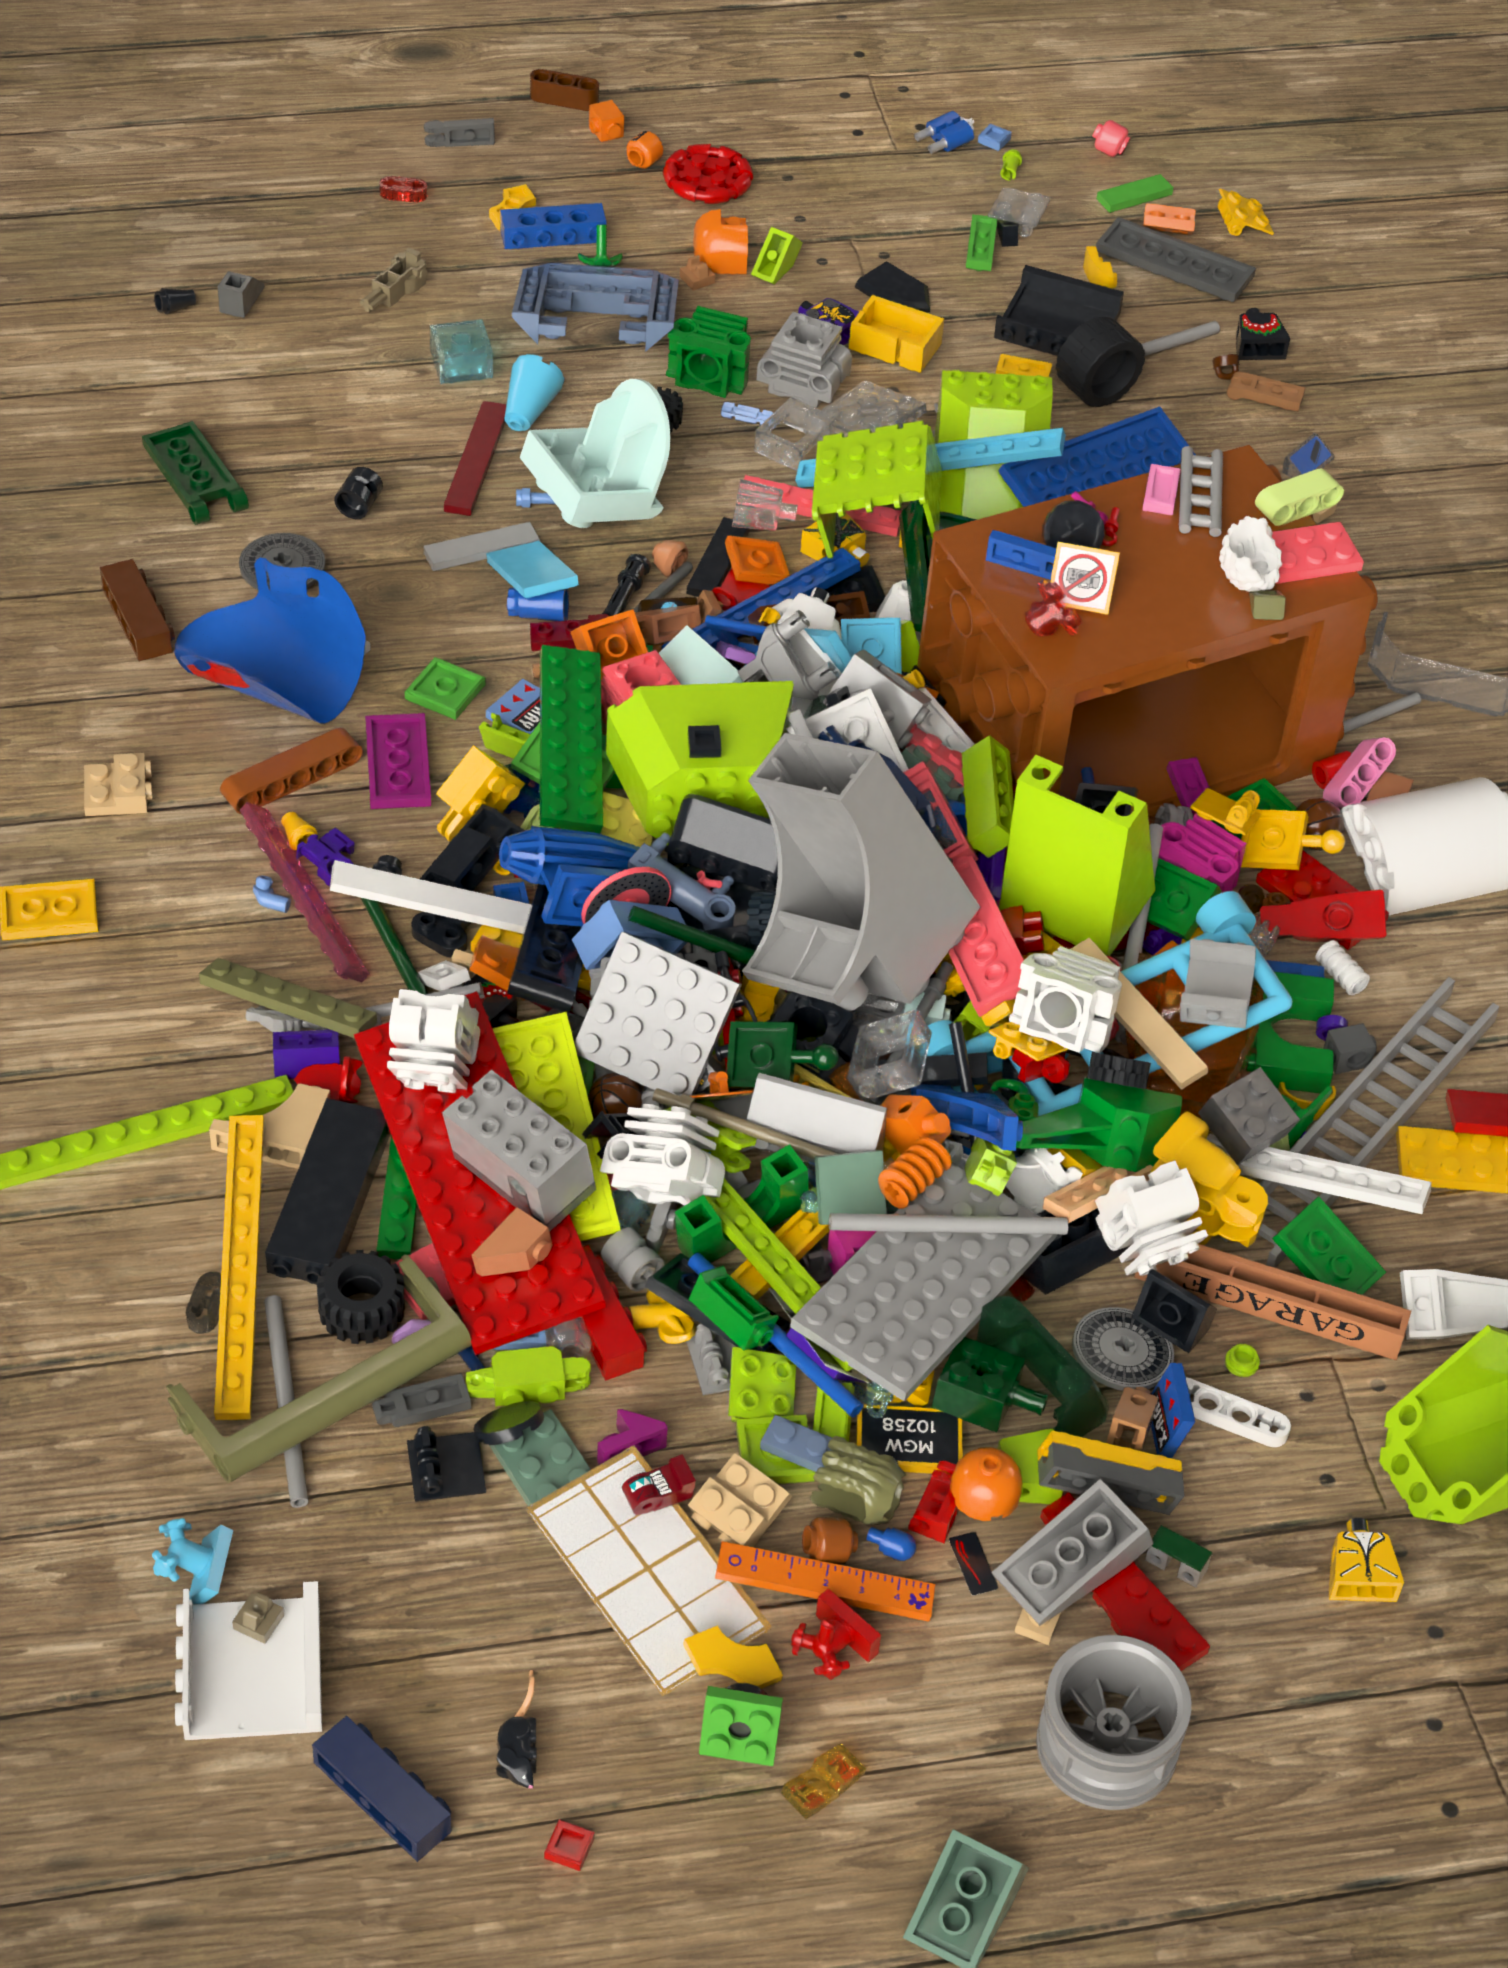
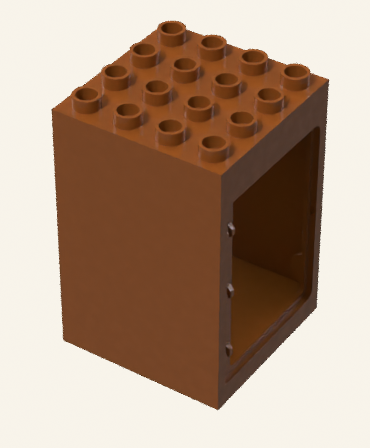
M1250 445L1223 452L1222 532L1218 537L1211 536L1207 527L1191 526V531L1185 534L1179 531L1181 470L1172 515L1142 510L1149 472L1078 492L1087 502L1092 501L1096 505L1095 510L1104 512L1108 519L1113 507L1120 509L1117 518L1119 528L1115 532L1117 542L1113 546H1104L1102 544L1100 546L1102 550L1120 553L1108 615L1046 604L1051 580L986 561L988 540L992 530L1045 545L1042 538V528L1047 514L1056 505L1067 500H1074L1071 497L1072 494L945 528L933 533L917 666L946 700L947 703L944 706V710L974 744L990 735L1010 751L1012 782L1017 783L1018 778L1035 755H1038L1064 768L1049 791L1075 802L1079 783H1083L1081 770L1084 767H1090L1093 770L1095 784L1136 787L1138 789L1137 799L1147 802L1148 815L1155 817L1159 807H1165L1164 803L1173 804L1176 808L1182 806L1166 770L1169 761L1197 757L1209 788L1227 797L1262 778H1265L1273 786H1277L1312 775L1313 763L1334 755L1337 742L1343 739V718L1348 699H1351L1355 693L1354 675L1359 656L1363 655L1366 650L1365 632L1370 612L1376 608L1378 603L1376 587L1368 576H1360L1357 571L1279 584L1275 583L1274 587L1269 590H1279L1286 597L1284 618L1282 620L1253 618L1249 592L1239 590L1234 584L1230 583V580L1225 575V571L1221 568L1219 560L1220 550L1223 547L1222 541L1224 536L1228 535L1227 530L1231 527V524L1238 525L1239 520H1244L1245 516L1257 519L1265 518L1272 532L1317 524L1314 522L1313 514L1287 524L1276 526L1256 507L1255 500L1258 494L1266 487L1282 482V477L1279 470L1272 464L1266 465ZM1177 464L1170 467L1181 469V464ZM1193 467V474L1211 476V469ZM1192 486V494L1210 496V488ZM1192 506V514L1210 515V508ZM1104 530V540L1112 541L1113 539L1107 536ZM1043 768L1044 779L1049 777L1051 773L1046 768Z

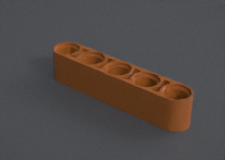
M336 728L227 777L220 786V792L237 813L246 814L354 765L360 760L363 749L347 730Z

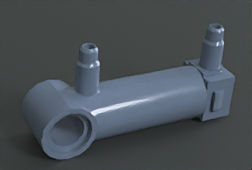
M663 833L651 846L644 843L629 859L628 869L651 867L661 871L671 885L669 901L702 922L705 930L733 926L736 906L734 901L725 895L734 882L733 878L726 876L723 880H720L722 881V887L714 888L711 891L660 856V853L670 841L671 837L669 834ZM721 913L725 915V917L720 918L714 916L713 914Z

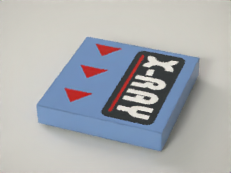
M524 679L520 680L486 710V718L493 722L491 713H495L501 717L503 724L531 734L540 722V688Z

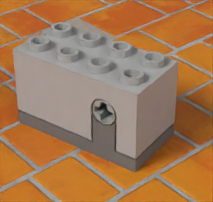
M490 1070L472 1086L473 1094L467 1099L463 1096L459 1097L442 1112L454 1158L513 1206L518 1207L547 1226L550 1232L596 1190L587 1144L497 1073Z

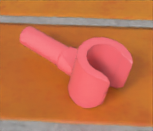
M699 871L696 874L698 878L696 881L709 890L710 887H722V881L707 878L704 871Z

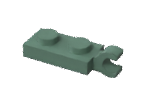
M912 744L904 749L901 754L909 768L924 761L934 774L945 797L956 799L965 804L961 800L964 785L958 786L959 783L954 779L955 776L951 770L943 765L938 766L930 759L932 757L931 754L919 745L915 746Z

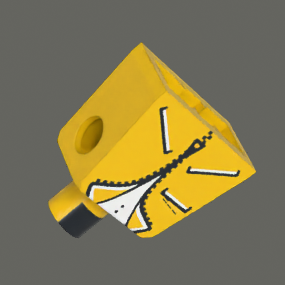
M1364 1518L1350 1519L1346 1523L1347 1532L1337 1533L1332 1548L1329 1600L1397 1602L1404 1580L1389 1536L1385 1533L1369 1532L1368 1521Z

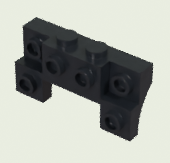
M482 804L438 858L433 861L420 880L473 891L498 862L502 840L506 836L525 830L511 822L497 809ZM441 916L464 931L472 923Z

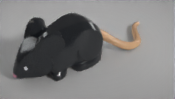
M533 1670L529 1671L528 1692L522 1706L514 1717L504 1721L499 1728L497 1736L498 1753L496 1756L499 1763L496 1767L497 1775L526 1788H533L534 1786L533 1773H536L537 1749L535 1747L536 1718L525 1717L534 1695L535 1678Z

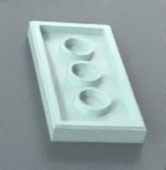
M688 625L659 652V655L681 685L744 683L737 672L738 670Z

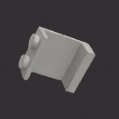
M1191 939L1185 992L1182 993L1180 1003V1022L1246 1029L1255 970L1256 946L1239 942L1224 943L1215 942L1210 939Z

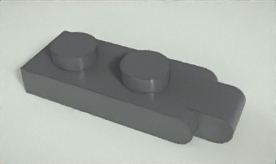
M460 1373L395 1389L384 1395L383 1399L374 1401L372 1408L379 1425L392 1423L394 1427H401L471 1409V1399L463 1375Z

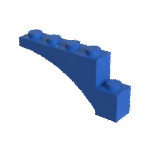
M911 1084L910 1095L927 1098L938 1113H944L948 1116L951 1129L989 1141L1001 1150L1016 1151V1142L1022 1140L1023 1123L1018 1121L1019 1117L995 1094L956 1092L951 1086Z

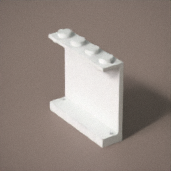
M318 1581L303 1582V1598L272 1600L273 1603L284 1607V1617L266 1644L233 1629L232 1621L246 1601L192 1604L189 1589H183V1604H176L177 1627L183 1626V1636L176 1637V1658L183 1659V1669H176L175 1673L176 1692H182V1703H175L176 1726L183 1725L185 1740L322 1732Z

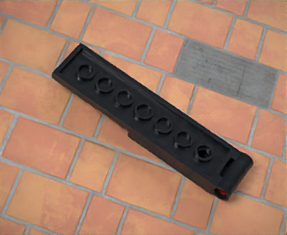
M538 884L507 994L569 1014L583 962L572 941V938L581 930V926L545 924L541 915L549 891L546 885Z

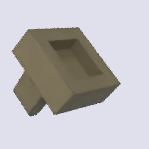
M259 1592L256 1594L251 1593L232 1621L233 1629L266 1644L284 1617V1607L273 1603L270 1597Z

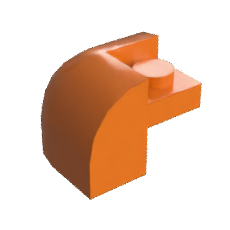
M721 209L711 210L703 214L696 221L694 228V256L699 255L700 261L706 263L713 273L747 274L748 226L746 225V218H721Z

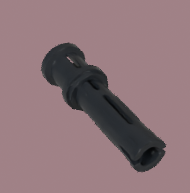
M631 554L627 558L626 568L619 573L617 578L618 586L602 614H608L610 617L624 612L632 594L641 588L643 576L648 574L651 569V564L646 557L640 554Z

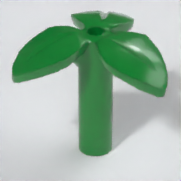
M597 224L596 256L589 258L578 253L579 260L592 266H614L623 259L622 253L611 258L607 256V225Z

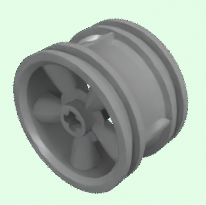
M1097 1636L1081 1641L1068 1649L1056 1662L1050 1674L1036 1736L1038 1756L1043 1769L1051 1781L1072 1799L1099 1809H1129L1142 1805L1156 1797L1167 1786L1174 1774L1181 1744L1191 1716V1695L1188 1684L1180 1669L1158 1648L1128 1636ZM1103 1692H1114L1129 1698L1122 1710L1114 1707L1106 1708ZM1072 1699L1088 1715L1083 1726L1067 1722L1063 1715L1062 1707ZM1154 1716L1161 1727L1164 1739L1157 1740L1138 1737V1730L1135 1725Z

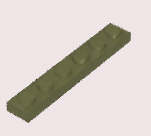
M217 958L199 973L200 984L352 1038H354L353 1034L373 1028L377 1024L376 1012L229 962L228 960Z

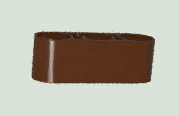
M536 69L530 73V98L539 103L589 111V105L599 103L600 83L596 79Z

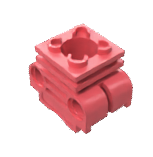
M656 650L603 667L605 675L601 680V719L607 726V709L613 704L619 706L632 697V691L639 686L681 685Z

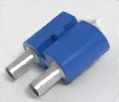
M950 111L928 121L926 128L915 133L914 137L916 141H920L930 136L935 141V143L928 146V151L931 154L941 149L949 152L961 145H966L974 139V127L972 125L974 120L972 118L965 119L960 117L955 111Z

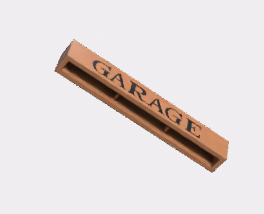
M1198 1244L1200 1249L1191 1254L1188 1253L1189 1258L1181 1263L1170 1266L1167 1261L1156 1265L1157 1272L1203 1300L1393 1360H1397L1411 1315V1310ZM1136 1272L1134 1278L1146 1281L1147 1275L1140 1276L1139 1272Z

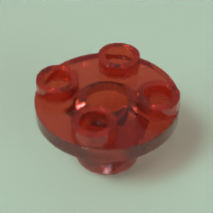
M1042 580L1037 586L1044 600L1033 602L1030 609L1025 612L1024 617L1027 626L1038 637L1053 635L1058 630L1059 625L1071 636L1076 635L1079 632L1078 626L1083 624L1080 616L1074 608L1069 609L1062 601L1066 596L1056 582L1052 583L1051 581Z

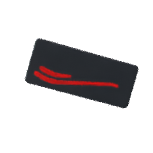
M971 1532L949 1538L971 1595L997 1590V1583L991 1573L992 1571L976 1533Z

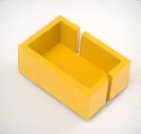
M872 295L863 306L862 311L860 310L851 323L849 349L887 363L895 364L897 361L899 366L921 373L942 344L944 318Z

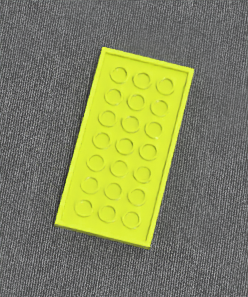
M567 1012L492 1028L518 1091L587 1144L596 1190L569 1214L580 1241L620 1231V1224L607 1173L600 1172L602 1159L597 1155L601 1149L598 1137L585 1139L582 1135L593 1121V1116Z

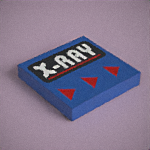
M1170 1363L1152 1392V1395L1158 1398L1151 1424L1156 1453L1167 1458L1174 1456L1196 1422L1182 1363Z

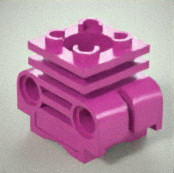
M1197 813L1193 816V820L1189 819L1186 822V826L1176 822H1167L1161 825L1163 827V834L1158 858L1217 884L1221 889V893L1233 890L1238 882L1246 847L1245 842L1214 822L1201 818Z

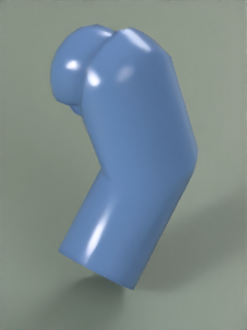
M258 876L255 881L256 885H253V893L258 903L263 907L287 913L290 908L291 899L274 893L273 888H271L273 881L270 877Z

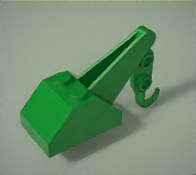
M1084 1078L1077 1104L1038 1116V1103L1030 1095V1091L1024 1083L1013 1079H1000L995 1081L991 1087L993 1091H996L998 1088H1008L1017 1093L1009 1099L1008 1107L1019 1117L1018 1121L1023 1123L1022 1140L1016 1142V1148L1080 1149L1084 1154L1102 1166L1116 1169L1121 1168L1132 1172H1138L1149 1165L1154 1166L1159 1160L1153 1154L1154 1146L1177 1121L1182 1108L1181 1095Z

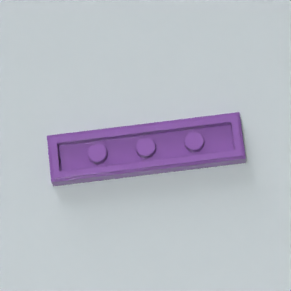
M722 641L717 643L716 651L724 658L748 664L756 658L754 653L745 648Z

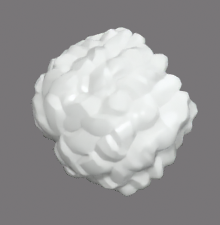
M1245 516L1244 520H1239L1238 525L1231 524V527L1227 530L1228 535H1225L1223 538V547L1220 550L1219 556L1221 568L1225 571V575L1230 580V583L1234 584L1239 590L1253 592L1272 589L1280 578L1279 568L1282 566V551L1275 545V540L1272 538L1273 532L1265 518L1257 519Z

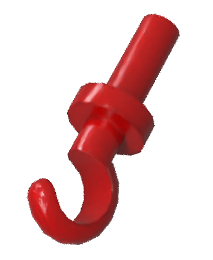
M1118 507L1112 508L1110 518L1104 522L1105 534L1113 539L1112 541L1103 540L1102 545L1113 546L1117 542L1115 532L1119 528L1117 518L1120 509Z

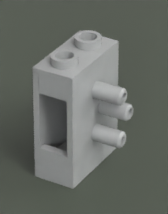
M864 649L854 654L829 692L831 693L835 689L847 686L851 697L871 688L896 744L901 749H904L912 739L913 734L910 731L916 723L920 725L929 714L930 710L926 707L932 700ZM825 698L823 704L826 705L827 699Z

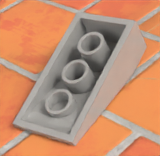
M1099 1479L991 1573L1034 1621L1041 1626L1128 1567L1153 1545L1149 1529Z

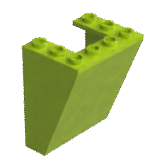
M1035 755L1017 780L999 909L1001 911L1009 907L1023 905L1024 913L1041 911L1044 931L1074 945L1090 938L1105 955L1110 956L1155 892L1147 802L1118 791L1101 814L1049 791L1064 768L1057 763ZM1043 768L1051 772L1046 779H1044ZM1122 804H1128L1134 808V811L1128 816H1120L1115 812L1116 808Z

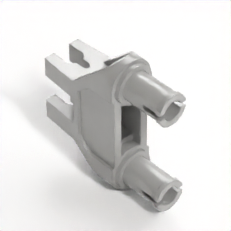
M800 610L780 624L772 623L767 626L761 637L756 658L737 671L743 682L748 680L749 682H754L763 675H766L769 682L793 681V697L808 700L816 699L819 690L833 680L838 679L839 673L838 671L833 672L836 667L830 661L810 675H807L789 644L790 638L810 626L808 620H803L807 617Z

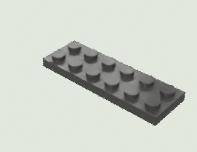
M1120 217L1113 222L1096 243L1097 251L1108 257L1119 259L1132 266L1151 271L1153 274H1159L1175 282L1186 284L1199 291L1210 293L1231 302L1236 301L1253 279L1256 268Z

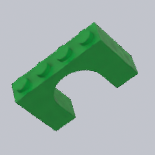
M1274 972L1292 997L1293 1003L1289 1010L1265 1020L1248 1030L1247 1047L1252 1048V1053L1248 1052L1246 1071L1253 1072L1261 1067L1278 1089L1279 1083L1284 1082L1286 1090L1321 1094L1327 1086H1330L1332 1080L1333 1050L1289 1043L1279 1037L1271 1025L1284 1019L1317 1022L1320 1017L1330 1015L1334 1003V979ZM1257 981L1255 982L1251 997L1253 1004L1268 998Z
M790 1144L761 1160V1181L755 1191L744 1200L769 1229L797 1213L809 1201L808 1168ZM704 1195L674 1212L678 1247L688 1258H691L696 1253H700L712 1263L737 1248L723 1232L722 1220Z

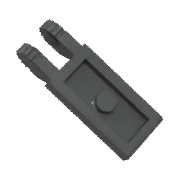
M493 118L443 122L430 120L424 123V130L429 133L424 138L425 145L430 147L495 144Z

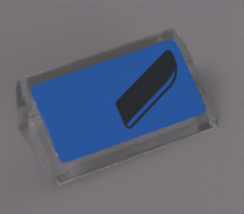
M1313 433L1285 457L1282 472L1294 478L1316 469H1323L1334 460L1335 455L1320 436Z

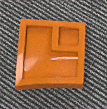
M482 935L476 944L469 970L507 991L519 948L502 944Z

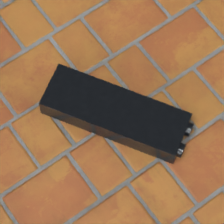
M326 1098L266 1248L267 1273L282 1278L300 1279L317 1285L318 1277H321L323 1267H330L329 1261L334 1257L342 1258V1253H345L390 1137V1131L381 1109Z

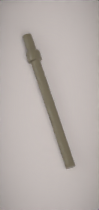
M656 1088L653 1094V1101L669 1107L677 1106L691 1110L690 1115L705 1118L710 1122L782 1148L790 1144L796 1153L815 1159L814 1156L837 1154L697 1103L696 1098L685 1094L678 1096Z

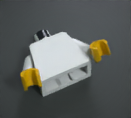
M814 588L810 596L798 593L794 600L786 599L772 608L767 607L758 620L760 623L762 621L768 624L778 623L784 612L792 616L796 611L800 610L807 617L803 620H808L810 623L809 629L836 631L841 639L840 624L834 618L836 610L834 607L826 604L829 593L822 588Z

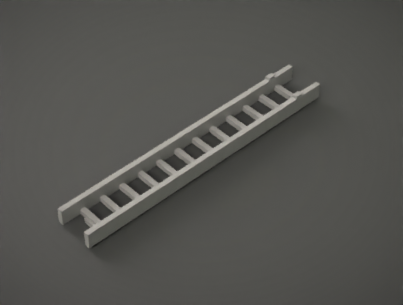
M1448 977L1293 1146L1290 1152L1307 1155L1315 1146L1341 1163L1366 1167L1394 1136L1398 1126H1402L1492 1026L1500 1006L1492 1003L1473 1026H1470L1440 1008L1451 996L1455 980ZM1433 1016L1464 1034V1036L1454 1044L1424 1025ZM1417 1034L1447 1052V1055L1438 1063L1407 1043ZM1400 1052L1431 1072L1421 1081L1392 1064L1391 1061ZM1384 1071L1411 1087L1414 1091L1405 1100L1374 1080ZM1365 1090H1368L1398 1109L1388 1119L1358 1101L1357 1098ZM1349 1108L1381 1128L1371 1138L1339 1118ZM1332 1127L1362 1145L1363 1148L1353 1157L1322 1137ZM1264 1179L1259 1184L1268 1195L1267 1209L1288 1222L1298 1214L1269 1197L1278 1185L1308 1204L1318 1197L1308 1189ZM1322 1193L1319 1197L1330 1207L1339 1196ZM1262 1223L1258 1235L1275 1245L1269 1252L1266 1265L1276 1268L1287 1255L1272 1239L1277 1232ZM1220 1236V1238L1225 1242L1228 1241V1239Z

